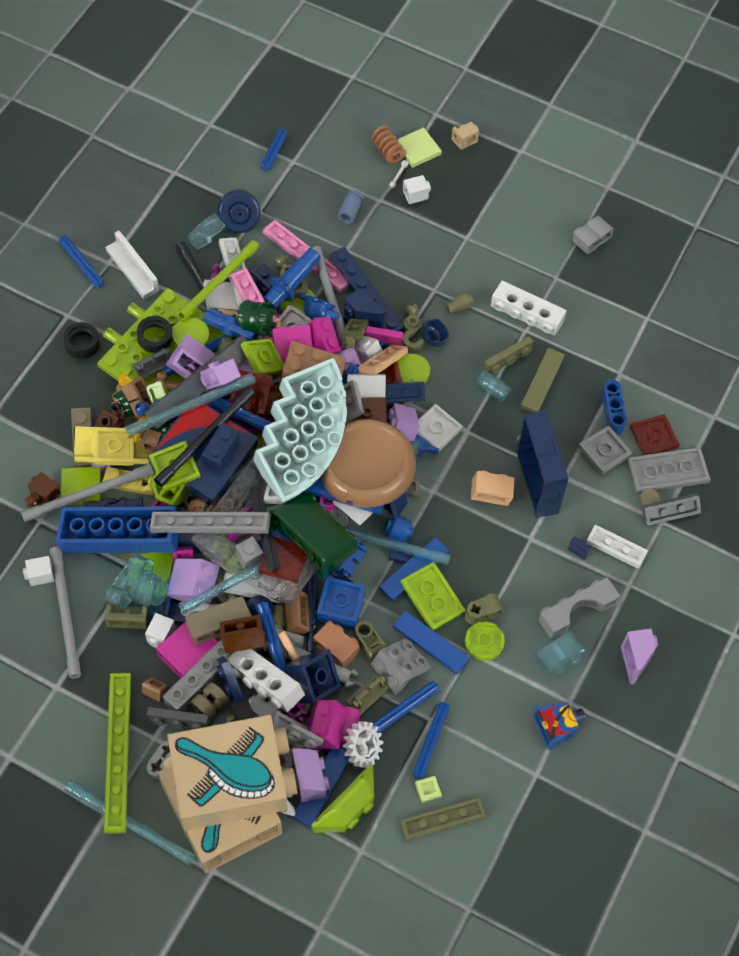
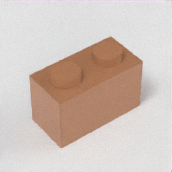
M329 621L313 637L315 646L320 651L330 649L334 663L344 668L359 654L360 646L358 641L352 636H347L343 628L337 623L333 624Z

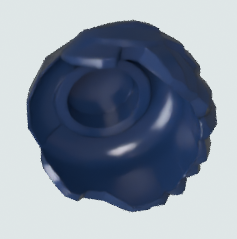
M437 318L424 322L421 332L424 341L435 347L443 346L449 338L448 329L445 328L443 322Z

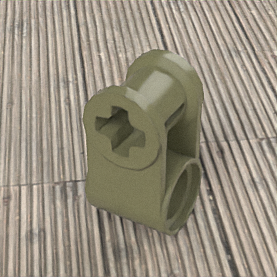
M492 593L470 602L464 617L468 624L474 625L477 622L495 619L501 616L505 610L497 594Z
M362 620L356 624L355 639L358 641L366 658L372 661L373 657L387 646L369 621ZM365 629L369 633L367 635H362L359 633V631Z

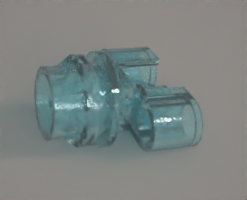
M135 554L108 589L106 601L120 608H126L132 600L144 606H159L168 594V584L158 574L153 572V560Z

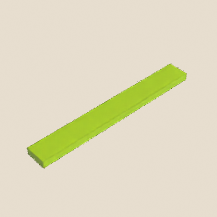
M110 673L104 833H126L131 673Z

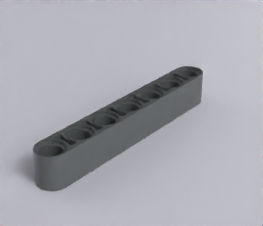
M244 335L232 341L144 412L155 428L160 427L182 410L193 396L197 398L207 389L201 382L200 372L209 368L208 364L217 360L221 363L234 359L235 364L238 365L246 358L240 346L244 341H248Z

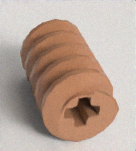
M383 125L375 130L372 135V142L382 153L383 157L386 158V161L390 164L401 161L406 155V150L399 144L400 142L393 135L392 131L389 130V127Z

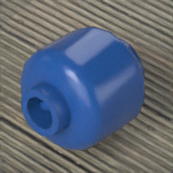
M399 515L395 519L393 517L388 518L384 531L387 538L403 543L407 538L411 539L414 528H412L410 519Z

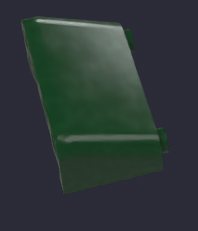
M304 492L269 511L271 515V530L275 531L279 528L281 535L286 533L310 557L309 562L311 564L315 563L318 567L316 574L322 580L357 552V537L353 533H349L317 502L315 496L311 493Z

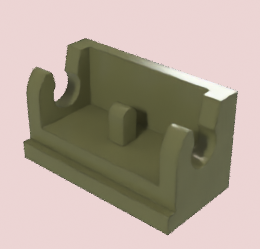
M107 603L104 618L106 626L147 629L149 607L148 605H143V607L113 606L111 603Z

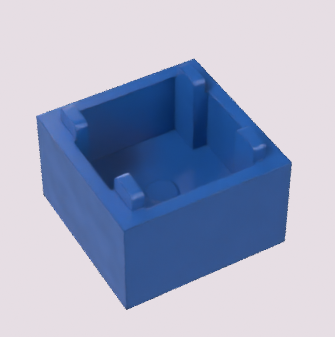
M326 577L317 610V622L327 624L331 621L333 624H339L342 628L355 631L365 597L366 585Z

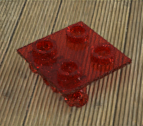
M238 369L241 377L234 380L230 403L246 387H250L255 392V396L241 408L265 414L269 391H273L275 388V383H272L273 376Z

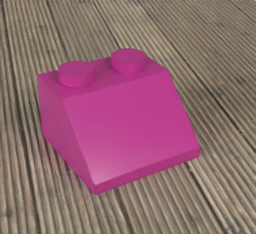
M330 317L315 318L307 324H310L312 347L333 354L342 352L334 324Z
M318 700L311 707L307 723L308 731L324 740L322 745L316 746L314 749H339L348 710L336 700Z

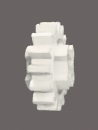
M358 721V723H353L352 729H347L349 735L344 736V739L347 741V744L343 745V748H347L344 755L350 756L348 762L354 763L356 767L374 765V760H379L378 752L383 751L379 748L383 744V741H379L382 734L377 733L378 727L373 726L372 722Z

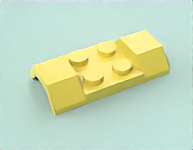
M75 426L74 462H90L95 465L133 466V464H149L148 456L151 453L142 450L141 439L138 443L134 442V438L127 439L129 429L131 428Z

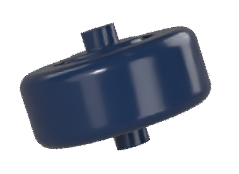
M231 190L219 201V220L231 232H248L257 225L260 219L259 203L255 196L246 190Z

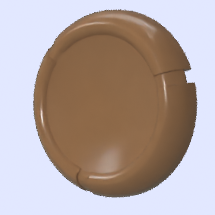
M363 419L346 423L337 453L328 468L320 476L321 482L333 497L345 504L347 500L353 502L355 507L364 508L388 504L399 498L409 488L416 472L414 449L408 438L399 429L386 422Z

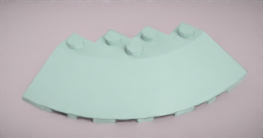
M334 358L282 378L279 389L284 398L273 402L271 414L276 422L264 427L262 437L267 446L255 452L253 460L259 472L282 503L296 497L319 479L330 465L341 443L347 417L346 392L344 391L340 370Z

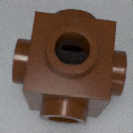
M103 409L97 415L96 423L93 427L124 428L125 420L120 417L121 413L111 409L108 411Z

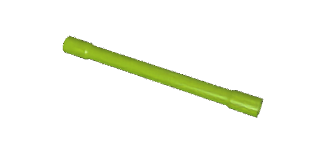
M254 240L250 241L214 279L177 312L178 317L181 320H186L217 287L259 249V244Z

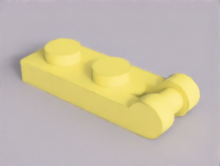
M107 467L102 482L131 471ZM153 475L140 480H134L113 489L154 496L151 484Z

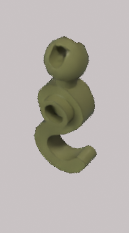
M281 254L275 259L276 266L281 268L280 275L282 277L292 265H288L289 259L286 255ZM305 279L299 284L301 288L294 289V298H300V292L305 294L308 292V285Z
M408 303L405 307V313L408 317L404 320V330L406 332L403 335L402 343L403 346L408 347L409 351L414 352L424 346V340L420 339L416 343H411L409 339L420 332L422 322L416 316L419 312L418 305Z

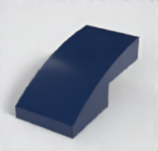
M152 597L148 611L149 617L153 618L155 613L173 619L174 623L177 624L186 622V616L181 614L184 603L173 602L171 598Z

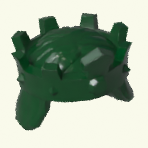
M243 301L239 306L237 316L239 327L243 330H252L257 335L263 334L264 336L269 335L273 337L271 328L277 326V323L273 322V315H276L277 312L270 307L273 303L271 301Z

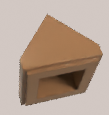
M151 677L143 682L142 694L160 702L169 686Z

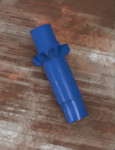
M308 248L281 278L273 277L270 280L272 288L263 299L266 302L271 301L273 303L270 306L272 310H275L283 300H293L295 297L294 289L321 259L316 250Z

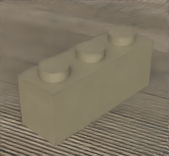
M243 596L238 598L232 597L219 605L213 604L200 612L194 611L185 617V621L193 644L196 646L221 637L220 622L250 617L251 614Z

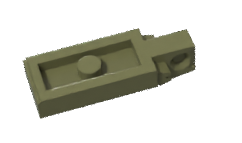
M349 319L343 330V341H346V348H354L355 342L362 339L368 326V319Z

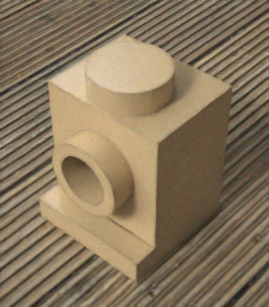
M470 122L466 125H461L458 129L456 126L453 127L452 140L460 150L478 142L479 129L477 125Z

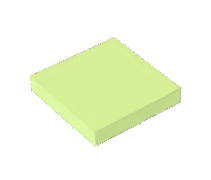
M425 128L397 139L400 142L399 144L403 146V149L406 150L404 158L412 168L441 155L442 152Z

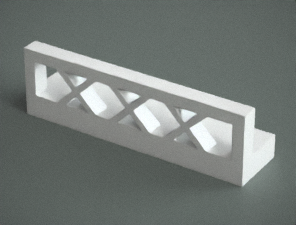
M120 231L115 232L116 242L106 246V252L144 300L159 292L158 280L122 233Z

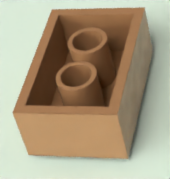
M292 341L279 384H281L282 378L332 358L335 359L342 376L346 357Z

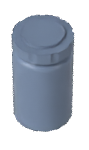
M348 191L337 214L341 222L346 224L354 222L364 200L363 195L359 191Z

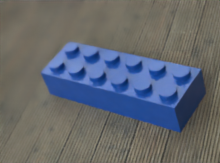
M176 506L62 507L55 543L63 553H177L179 533H151L149 529L152 512L179 511Z

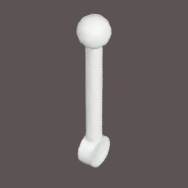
M402 161L399 172L389 184L391 188L396 187V182L402 171L408 167V161Z

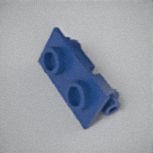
M362 543L358 544L357 552L334 571H340L341 575L345 576V579L351 577L357 567L352 560L359 563L367 552V546Z

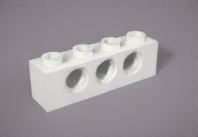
M504 281L500 282L491 300V307H494L496 310L507 313L515 319L522 320L528 325L535 326L545 333L554 336L564 322L567 311Z
M252 649L234 652L227 659L235 678L240 677L250 689L252 687L255 688L262 698L265 699L267 697L270 699V702L277 709L282 708L288 713L305 695L298 682Z

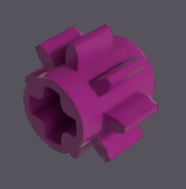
M296 703L288 713L283 709L281 710L282 714L303 724L302 717L307 716V711H302L305 708L304 703Z

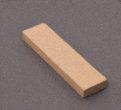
M390 345L358 367L359 373L377 375L408 353V347Z

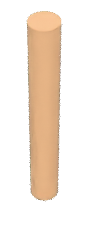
M284 630L278 632L277 635L292 661L298 658L299 655Z

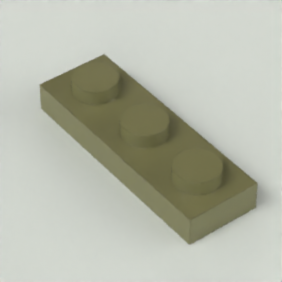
M528 336L484 361L483 372L485 375L495 374L502 367L513 364L516 359L527 356L532 350L533 340Z

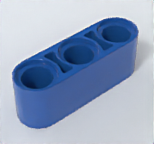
M611 379L604 384L602 402L606 425L610 426L617 435H620L624 431L627 416L621 385L618 381Z

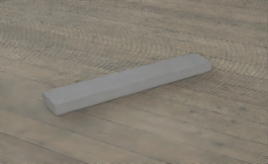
M152 512L149 530L151 533H269L271 515L269 512Z

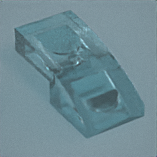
M214 213L196 226L187 236V240L196 250H199L211 242L212 236L224 230L225 224Z

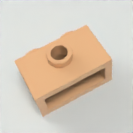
M484 470L476 472L472 478L471 500L508 506L512 501L514 477H509L506 474H493Z

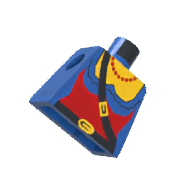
M567 702L537 707L533 713V717L548 750L575 736L579 730L578 722L586 720L582 708L571 711Z

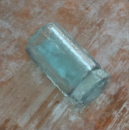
M487 369L480 373L475 383L499 402L504 401L511 391V387L490 373Z

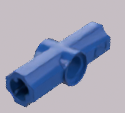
M209 308L204 315V323L220 329V332L234 338L244 335L248 341L257 340L259 337L252 330L241 329L237 321L238 319L232 315H226L213 308Z

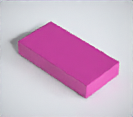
M367 326V337L377 339L381 343L402 346L403 332Z

